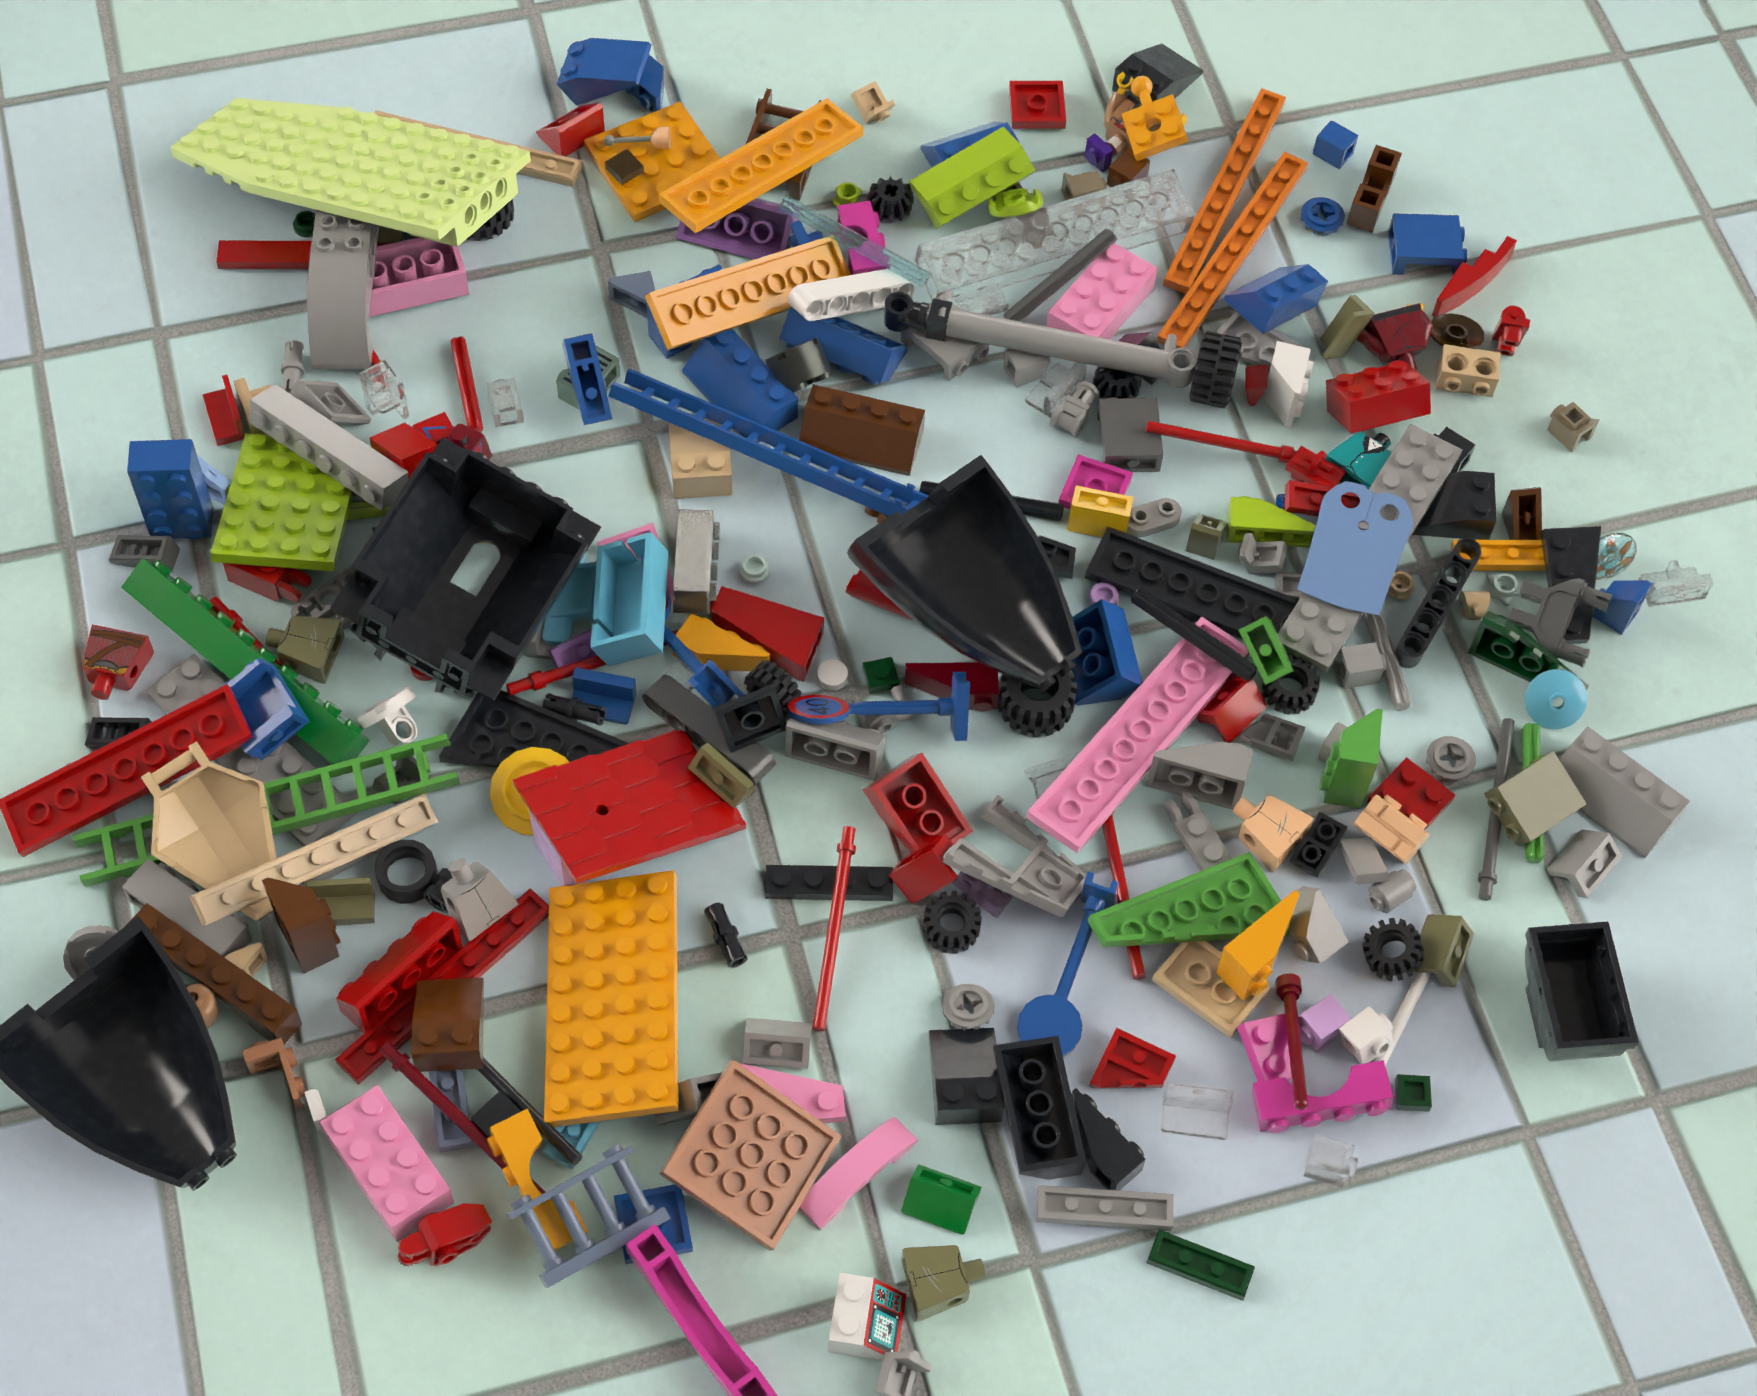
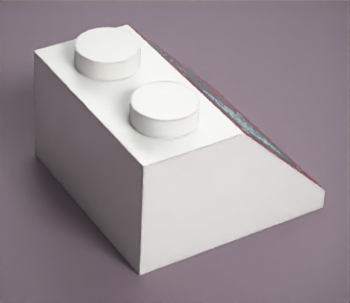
M839 1273L828 1341V1352L883 1361L885 1352H898L907 1294L875 1278Z

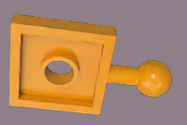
M1138 76L1131 83V91L1136 97L1140 98L1142 106L1121 114L1137 161L1189 142L1173 94L1152 102L1150 93L1152 92L1153 85L1146 76ZM1161 124L1158 130L1149 131L1152 125Z

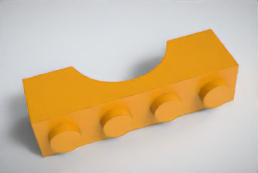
M528 1109L491 1126V1137L487 1138V1141L494 1156L501 1155L507 1166L502 1169V1172L510 1188L516 1185L521 1197L529 1194L533 1200L542 1195V1193L538 1191L532 1182L529 1164L532 1155L542 1143V1137ZM548 1199L533 1207L555 1251L574 1242L552 1199ZM569 1201L575 1215L577 1216L584 1232L587 1235L588 1230L574 1202Z

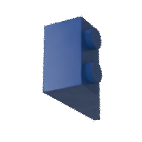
M589 38L580 42L576 41L567 50L568 53L560 70L561 73L556 85L576 106L639 85L652 45L647 41Z

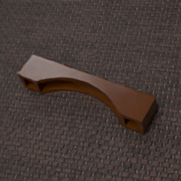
M148 903L127 923L129 924L139 916L168 955L175 969L197 983L210 988L216 997L267 1040L272 1041L282 1038L285 1045L302 1025L297 1008Z

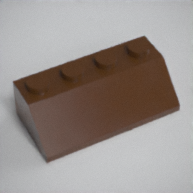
M813 384L805 406L799 441L851 463L910 476L924 431L925 410Z

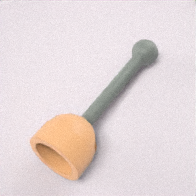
M669 127L656 128L651 136L614 138L611 135H607L604 138V143L607 146H612L614 143L651 141L653 146L658 149L671 148Z

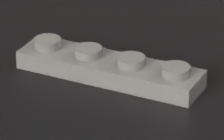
M1038 1185L1036 1222L1172 1231L1174 1194Z

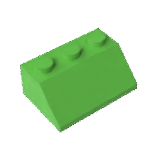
M1375 709L1344 729L1339 742H1333L1331 755L1327 758L1325 772H1322L1319 790L1324 791L1323 803L1361 808L1378 766L1382 709Z

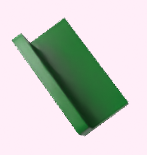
M918 1164L911 1177L901 1212L964 1235L982 1187Z

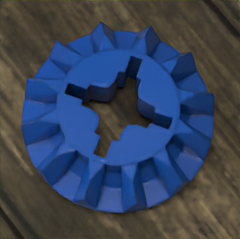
M1317 197L1308 200L1303 205L1300 220L1305 222V229L1312 228L1315 234L1321 231L1327 235L1330 231L1336 233L1339 227L1343 226L1345 213L1336 201L1325 197ZM1319 211H1321L1324 218H1327L1326 221L1318 217Z

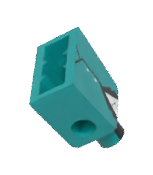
M1357 432L1327 454L1326 460L1346 471L1344 478L1339 484L1348 481L1365 485L1369 490L1391 455V451L1387 449L1391 445V441L1384 433H1378L1372 439L1363 432Z

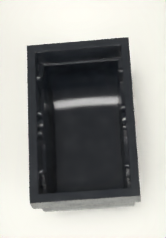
M1609 922L1529 927L1525 933L1527 941L1525 967L1528 980L1525 990L1539 1048H1544L1548 1060L1552 1062L1621 1056L1627 1049H1635L1639 1041Z

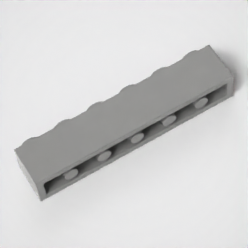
M274 384L250 399V423L381 511L393 504L407 483L408 471L278 385Z

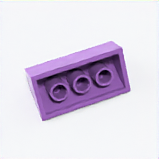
M755 198L697 233H694L680 221L676 238L748 258L758 259L791 248L789 236L793 234L790 224L799 221L801 209Z

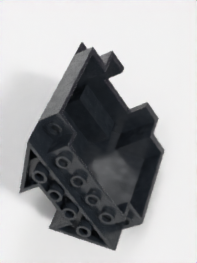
M443 437L432 454L429 452L425 454L351 565L350 577L330 608L336 615H340L351 622L349 625L350 630L362 642L365 643L367 641L377 649L374 655L380 661L387 652L437 680L434 692L443 693L445 688H450L454 690L456 695L473 697L475 692H477L486 699L495 700L597 536L601 526L573 511L574 508L570 507L562 498L552 497L542 491L541 487L537 484L526 482L517 477L509 468L499 467L490 462L484 454L473 452L467 448L463 449ZM480 542H489L498 549L500 559L477 596L450 582L472 547Z

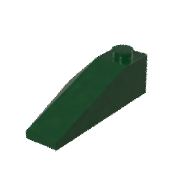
M1490 611L1483 617L1468 651L1469 654L1528 682H1531L1537 675L1552 669H1561L1573 673L1516 623ZM1580 679L1587 691L1589 685H1587L1582 679Z

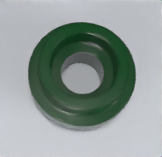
M311 211L298 213L293 221L294 232L301 237H313L316 214Z

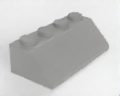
M1588 726L1560 758V762L1586 802V805L1579 810L1644 859L1680 819L1690 802Z

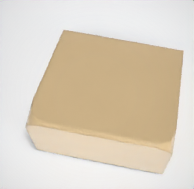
M257 942L232 952L224 958L253 977L267 961L268 957L263 944Z

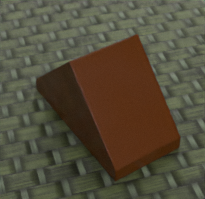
M1541 487L1510 491L1502 510V517L1509 540H1541Z

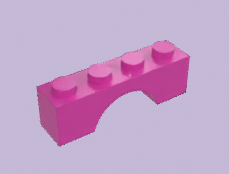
M1384 1060L1351 1066L1348 1080L1341 1089L1328 1096L1314 1097L1307 1095L1308 1106L1304 1110H1298L1295 1107L1293 1086L1286 1077L1255 1082L1252 1087V1098L1260 1132L1269 1130L1270 1133H1280L1286 1131L1290 1126L1302 1125V1127L1306 1128L1319 1125L1321 1121L1331 1119L1337 1122L1348 1121L1354 1118V1115L1365 1113L1369 1116H1378L1391 1109L1393 1094Z

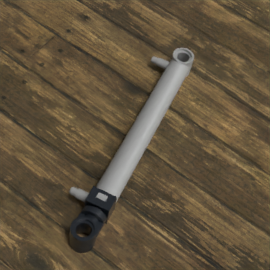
M948 289L944 290L940 299L933 298L930 311L929 303L913 302L912 298L903 292L891 293L885 299L884 324L889 330L894 332H903L908 328H915L918 331L924 332L926 327V338L945 342L948 336L1164 379L1170 386L1175 388L1187 387L1193 380L1196 356L1189 349L1176 348L1177 337L1174 334L1168 335L1164 350L1040 326L952 308V292Z

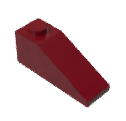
M979 662L906 663L905 684L935 697H951L953 672H965L966 681L970 682L969 710L985 712L997 709L998 672Z

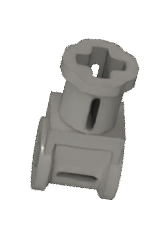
M1079 381L1075 386L1073 396L1066 395L1064 400L1056 406L1049 425L1052 427L1059 426L1071 432V436L1076 438L1082 431L1088 418L1091 403L1097 401L1100 396L1099 391L1092 383Z

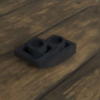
M1319 812L1289 862L1318 877L1348 827Z

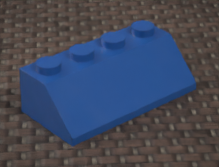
M793 307L789 309L779 337L780 340L787 342L786 347L789 349L818 337L827 360L838 364V370L853 374V371L863 375L862 379L874 385L890 380L909 348L904 344L838 316L808 321Z
M733 329L704 338L682 369V373L710 403L778 431L798 418V397L778 381L763 360ZM740 433L741 436L745 438L748 437L747 435Z

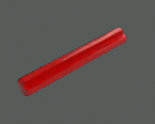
M463 336L453 337L450 343L466 424L468 427L482 432L483 423L466 339Z

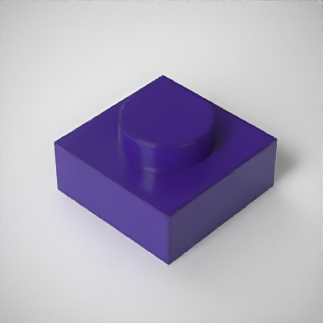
M1094 133L1087 138L1084 157L1091 165L1097 167L1103 173L1111 165L1113 149Z

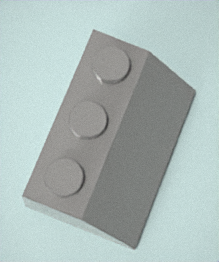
M790 718L786 724L785 757L875 781L885 751L886 735L872 728L863 729L852 726L843 720L830 724H809Z

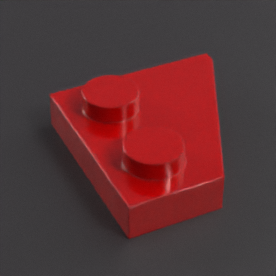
M1116 1027L1089 1086L1092 1088H1162L1176 1059V1055Z

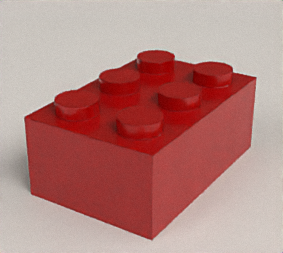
M1393 361L1389 365L1378 368L1368 367L1363 369L1362 372L1354 374H1339L1336 378L1326 380L1327 412L1350 433L1431 414L1430 382L1405 361Z

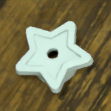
M1501 573L1497 576L1493 574L1488 575L1491 587L1487 591L1490 592V597L1499 598L1505 606H1509L1512 597L1521 595L1519 592L1521 588L1518 586L1513 573Z

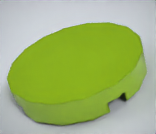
M1019 188L1001 192L995 196V201L990 198L987 203L990 215L1012 217L1039 209L1043 205L1042 192L1037 189H1033V193H1028V189Z

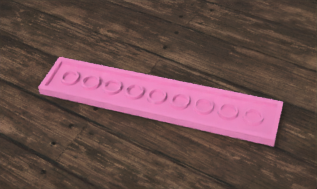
M1203 617L1196 622L1198 627L1245 659L1249 657L1250 653L1247 646ZM1182 638L1028 810L1026 818L1078 853L1149 772L1155 751L1169 749L1234 672Z

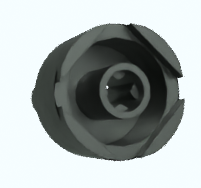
M818 337L765 360L778 381L793 393L806 388L807 385L832 376L830 372L831 367Z

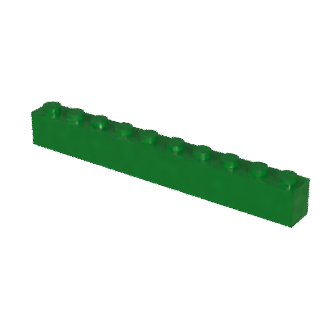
M142 558L121 586L123 590L231 680L241 673L247 664L258 658L275 665L310 721L297 731L296 734L331 764L354 759L360 755L370 741L362 734L364 729L361 725L350 718L346 721L340 716L342 710L332 702L326 700L324 703L318 698L320 692L306 682L304 684L300 683L296 679L298 674L285 664L281 667L275 662L277 658L275 654L265 647L259 649L253 643L256 639L243 629L236 630L232 626L235 622L229 616L220 611L218 614L211 608L214 604L200 594L195 596L190 592L193 587L180 577L176 579L170 575L172 570L166 564L159 560L153 563Z

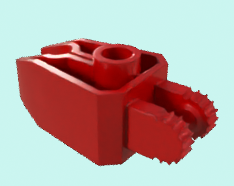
M463 1203L444 1211L433 1212L424 1216L417 1225V1232L408 1235L407 1238L404 1237L399 1242L397 1258L400 1265L409 1267L428 1260L430 1266L444 1265L456 1259L458 1255L476 1247L491 1231L490 1225L492 1220L484 1204Z

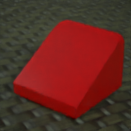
M1254 365L1245 368V391L1250 406H1255L1267 389V365Z

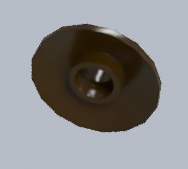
M1449 313L1438 315L1431 320L1433 324L1431 337L1441 346L1446 344L1476 349L1484 342L1482 327L1471 318Z

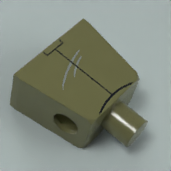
M293 616L290 618L285 631L270 628L266 635L265 644L266 646L277 648V655L282 665L285 664L296 673L325 684L345 635L341 620Z
M956 1245L902 1249L901 1261L917 1322L968 1301L970 1294L968 1283L986 1278L982 1259L962 1262L959 1247Z

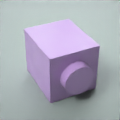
M1330 994L1300 1015L1301 1040L1306 1045L1310 1044L1315 1052L1339 1037V1028L1352 1018Z

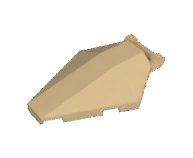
M196 741L188 746V751L152 774L147 772L141 778L154 797L151 855L207 889L277 858L264 783L210 762ZM194 761H198L201 766L200 768L166 790H161L158 784ZM268 898L240 910L257 922L273 912Z

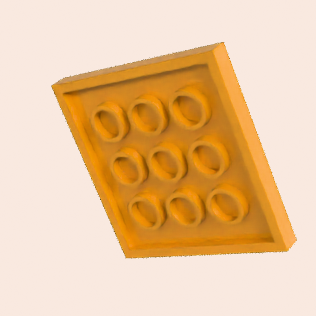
M681 101L584 140V148L634 222L665 210L666 208L659 203V193L720 159ZM656 128H670V149H658L653 146L651 141L614 143L612 146H607L604 143V138L607 135H611L614 138L651 136ZM628 149L644 166V173L621 185L606 170L605 161Z

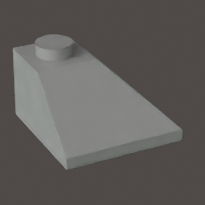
M297 380L290 392L291 395L338 426L369 424L371 418L338 383Z

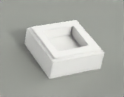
M314 1088L304 1093L318 1134L323 1133L320 1121L325 1119L327 1114L319 1091Z

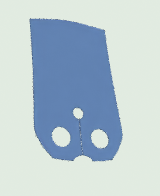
M1348 481L1336 485L1328 491L1321 503L1311 546L1297 590L1338 607L1380 615L1394 572L1414 525L1413 516L1406 500L1388 492L1376 494L1369 491L1365 485ZM1348 492L1356 494L1360 499L1359 505L1355 508L1345 507L1341 502L1342 495ZM1384 505H1393L1398 509L1399 516L1392 521L1386 520L1381 516L1380 509ZM1365 521L1369 524V528L1361 530L1358 527V523Z

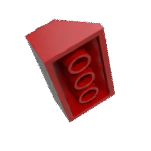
M432 911L426 918L418 919L405 937L395 940L389 946L385 955L378 961L374 960L369 963L364 969L363 974L356 981L347 983L340 990L336 998L340 1012L363 1033L369 1030L417 987V981L426 980L463 947L457 921L453 917Z

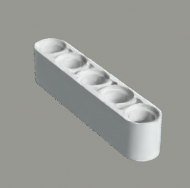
M889 268L797 285L790 292L788 303L806 320L816 321L885 308V299L888 295L894 292H903L912 297L915 287L896 269Z

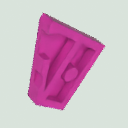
M1285 1013L1245 1022L1237 1027L1258 1082L1284 1077L1288 1081L1292 1079Z

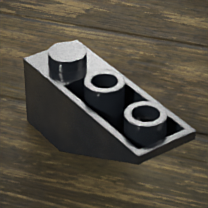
M1075 1088L1072 1090L1071 1095L1090 1173L1107 1190H1121L1143 1170L1146 1160L1144 1153L1135 1142H1129L1120 1133L1121 1130L1110 1117L1105 1118L1097 1110L1095 1101L1088 1094H1082Z

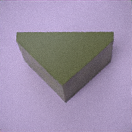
M1199 513L1192 523L1186 552L1214 560L1227 522Z

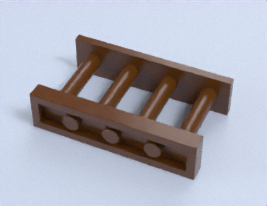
M767 88L763 99L759 98L757 101V115L746 144L777 127L766 124L769 115L791 119L803 111L772 104V89ZM812 166L783 182L786 187H789V199L800 201Z

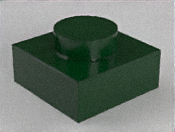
M892 657L862 663V670L870 694L888 691L900 685Z
M1397 1074L1395 1078L1396 1110L1429 1112L1432 1108L1430 1076Z

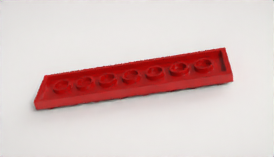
M226 684L1 798L0 809L18 853L25 857L150 793L141 776L147 772L152 774L189 750L188 746L197 741L211 762L253 737L252 732L232 689ZM196 760L158 785L162 787L201 766Z

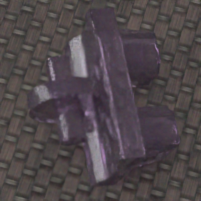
M962 871L952 882V884L967 894L972 900H975L977 904L995 918L1000 916L1013 898V895Z

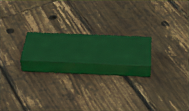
M1158 1229L1146 1262L1149 1265L1242 1301L1245 1298L1255 1269L1253 1265Z

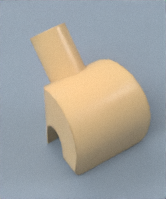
M1460 591L1459 602L1460 605H1463L1462 615L1468 620L1482 619L1487 613L1490 604V592Z

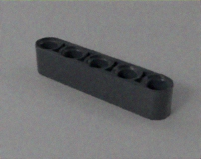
M1463 538L1456 543L1395 649L1401 667L1412 668L1420 662L1477 564L1482 551L1479 543L1474 539ZM1459 553L1467 554L1470 559L1462 558ZM1446 576L1453 577L1457 583L1448 581ZM1432 600H1439L1444 606H1437ZM1418 623L1428 625L1430 630L1422 629ZM1404 647H1412L1416 654L1408 653Z

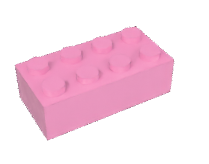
M420 237L377 247L369 317L469 294L467 275L458 247Z
M1113 243L1093 260L1050 309L1046 327L1111 339L1154 289L1157 267Z
M378 1085L320 1121L326 1139L396 1241L416 1229L419 1221L424 1216L433 1212H441L454 1204L451 1189Z

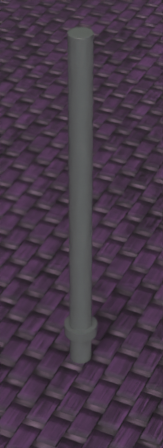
M1511 718L1502 720L1493 788L1506 781L1508 777L1515 721ZM1491 810L1483 868L1478 874V882L1480 883L1479 898L1484 901L1491 900L1493 885L1497 883L1498 877L1495 874L1501 821Z

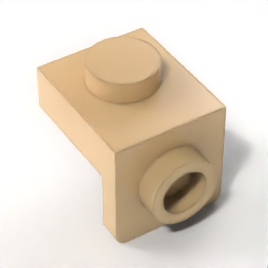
M876 81L854 91L850 95L866 124L873 120L877 123L885 120L891 115L889 111L895 106L893 100L887 102Z

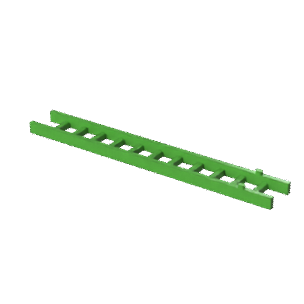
M447 733L264 783L273 835L460 784L456 772L429 779L428 773L431 770L426 752L450 746ZM415 755L421 782L398 787L392 761ZM384 764L390 790L367 796L362 769ZM353 772L359 799L336 805L331 778ZM322 781L328 807L305 813L300 786ZM291 789L296 816L274 822L268 795ZM153 814L73 835V841L77 847L100 841L103 842L107 868L79 875L80 881L85 887L120 877H131L147 859H150L157 865L164 863L153 855L148 856L143 830L153 827ZM134 832L139 859L117 865L112 838H123L126 834Z

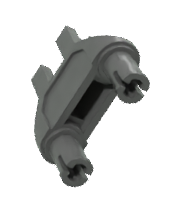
M1580 578L1565 581L1549 588L1524 581L1519 591L1521 598L1540 604L1537 615L1513 608L1508 619L1516 623L1520 628L1533 632L1538 643L1557 659L1559 658L1584 668L1585 660L1588 659L1590 649L1565 642L1564 635L1577 605L1582 603L1607 612L1609 608L1608 603H1611L1613 594L1588 587L1585 580Z

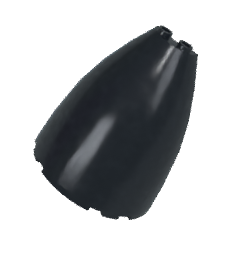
M982 455L941 481L929 497L902 515L898 511L855 539L847 551L848 557L885 596L925 631L959 653L1001 674L1039 688L1042 693L1056 682L1053 678L1059 673L1061 677H1064L1077 666L1073 661L1082 651L1058 576L1035 531L1008 489Z
M138 916L84 958L90 968L35 1011L29 1004H26L0 1025V1079L54 1127L92 1151L141 1174L180 1188L189 1186L195 1191L209 1180V1173L218 1166L220 1168L227 1166L237 1156V1153L233 1150L236 1146L229 1097L217 1052L199 1008L170 958L146 924Z

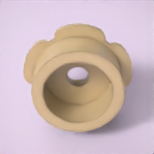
M1394 572L1387 594L1400 600L1410 597V593L1414 591L1413 579L1406 572Z

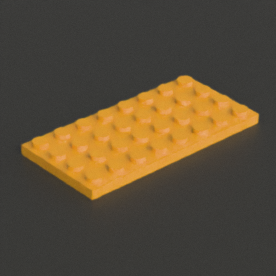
M674 870L549 888L544 1122L550 1123L553 1127L678 1111L676 873Z

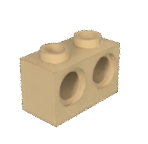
M1444 344L1438 360L1436 388L1450 392L1457 391L1477 396L1493 397L1499 381L1501 353Z

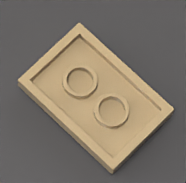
M1207 941L1181 942L1154 974L1152 981L1231 1039L1238 1030L1237 1027L1245 1022L1267 995L1270 987L1267 986L1255 997L1251 994L1245 1000H1242L1216 973L1222 952Z

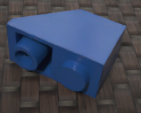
M649 54L639 85L625 89V91L636 97L642 107L646 110L649 109L651 112L662 109L664 67Z

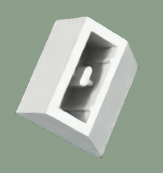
M1277 341L1267 378V389L1264 392L1263 399L1284 426L1291 428L1294 417L1300 418L1314 362L1309 361L1311 349Z

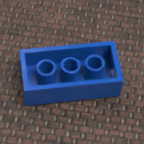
M192 439L130 441L127 473L149 535L171 536L172 539L188 538L192 540L211 538L213 505Z

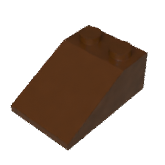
M484 978L417 981L412 1020L411 1055L414 1066L420 1072L483 1069Z

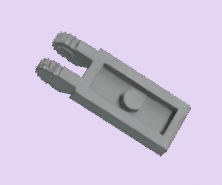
M1190 792L1181 795L1182 803L1190 815L1189 817L1183 819L1181 810L1173 800L1164 803L1166 812L1174 824L1175 832L1200 871L1232 859L1203 811H1200L1197 801Z

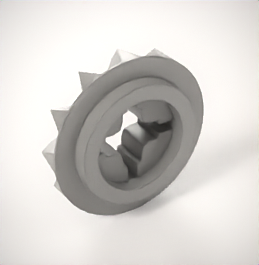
M1444 736L1430 744L1427 750L1426 763L1431 767V773L1438 774L1442 781L1451 779L1455 783L1459 779H1467L1475 768L1476 756L1472 747L1464 740L1453 736ZM1447 751L1452 759L1457 760L1454 767L1450 765L1449 761H1443L1446 758Z
M960 984L951 988L945 994L942 1003L943 1015L950 1020L951 1026H961L964 1031L968 1027H974L978 1030L982 1024H989L990 1018L994 1014L995 1005L991 994L983 987L975 984ZM963 1000H965L969 1007H974L973 1014L968 1013L966 1009L963 1010Z

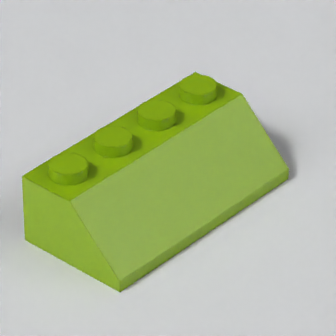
M1003 126L913 178L909 183L937 230L1027 178L1036 170L1022 145Z

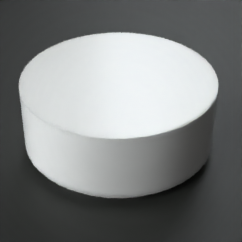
M829 659L819 665L817 681L822 688L836 691L843 688L847 683L848 670L843 662Z

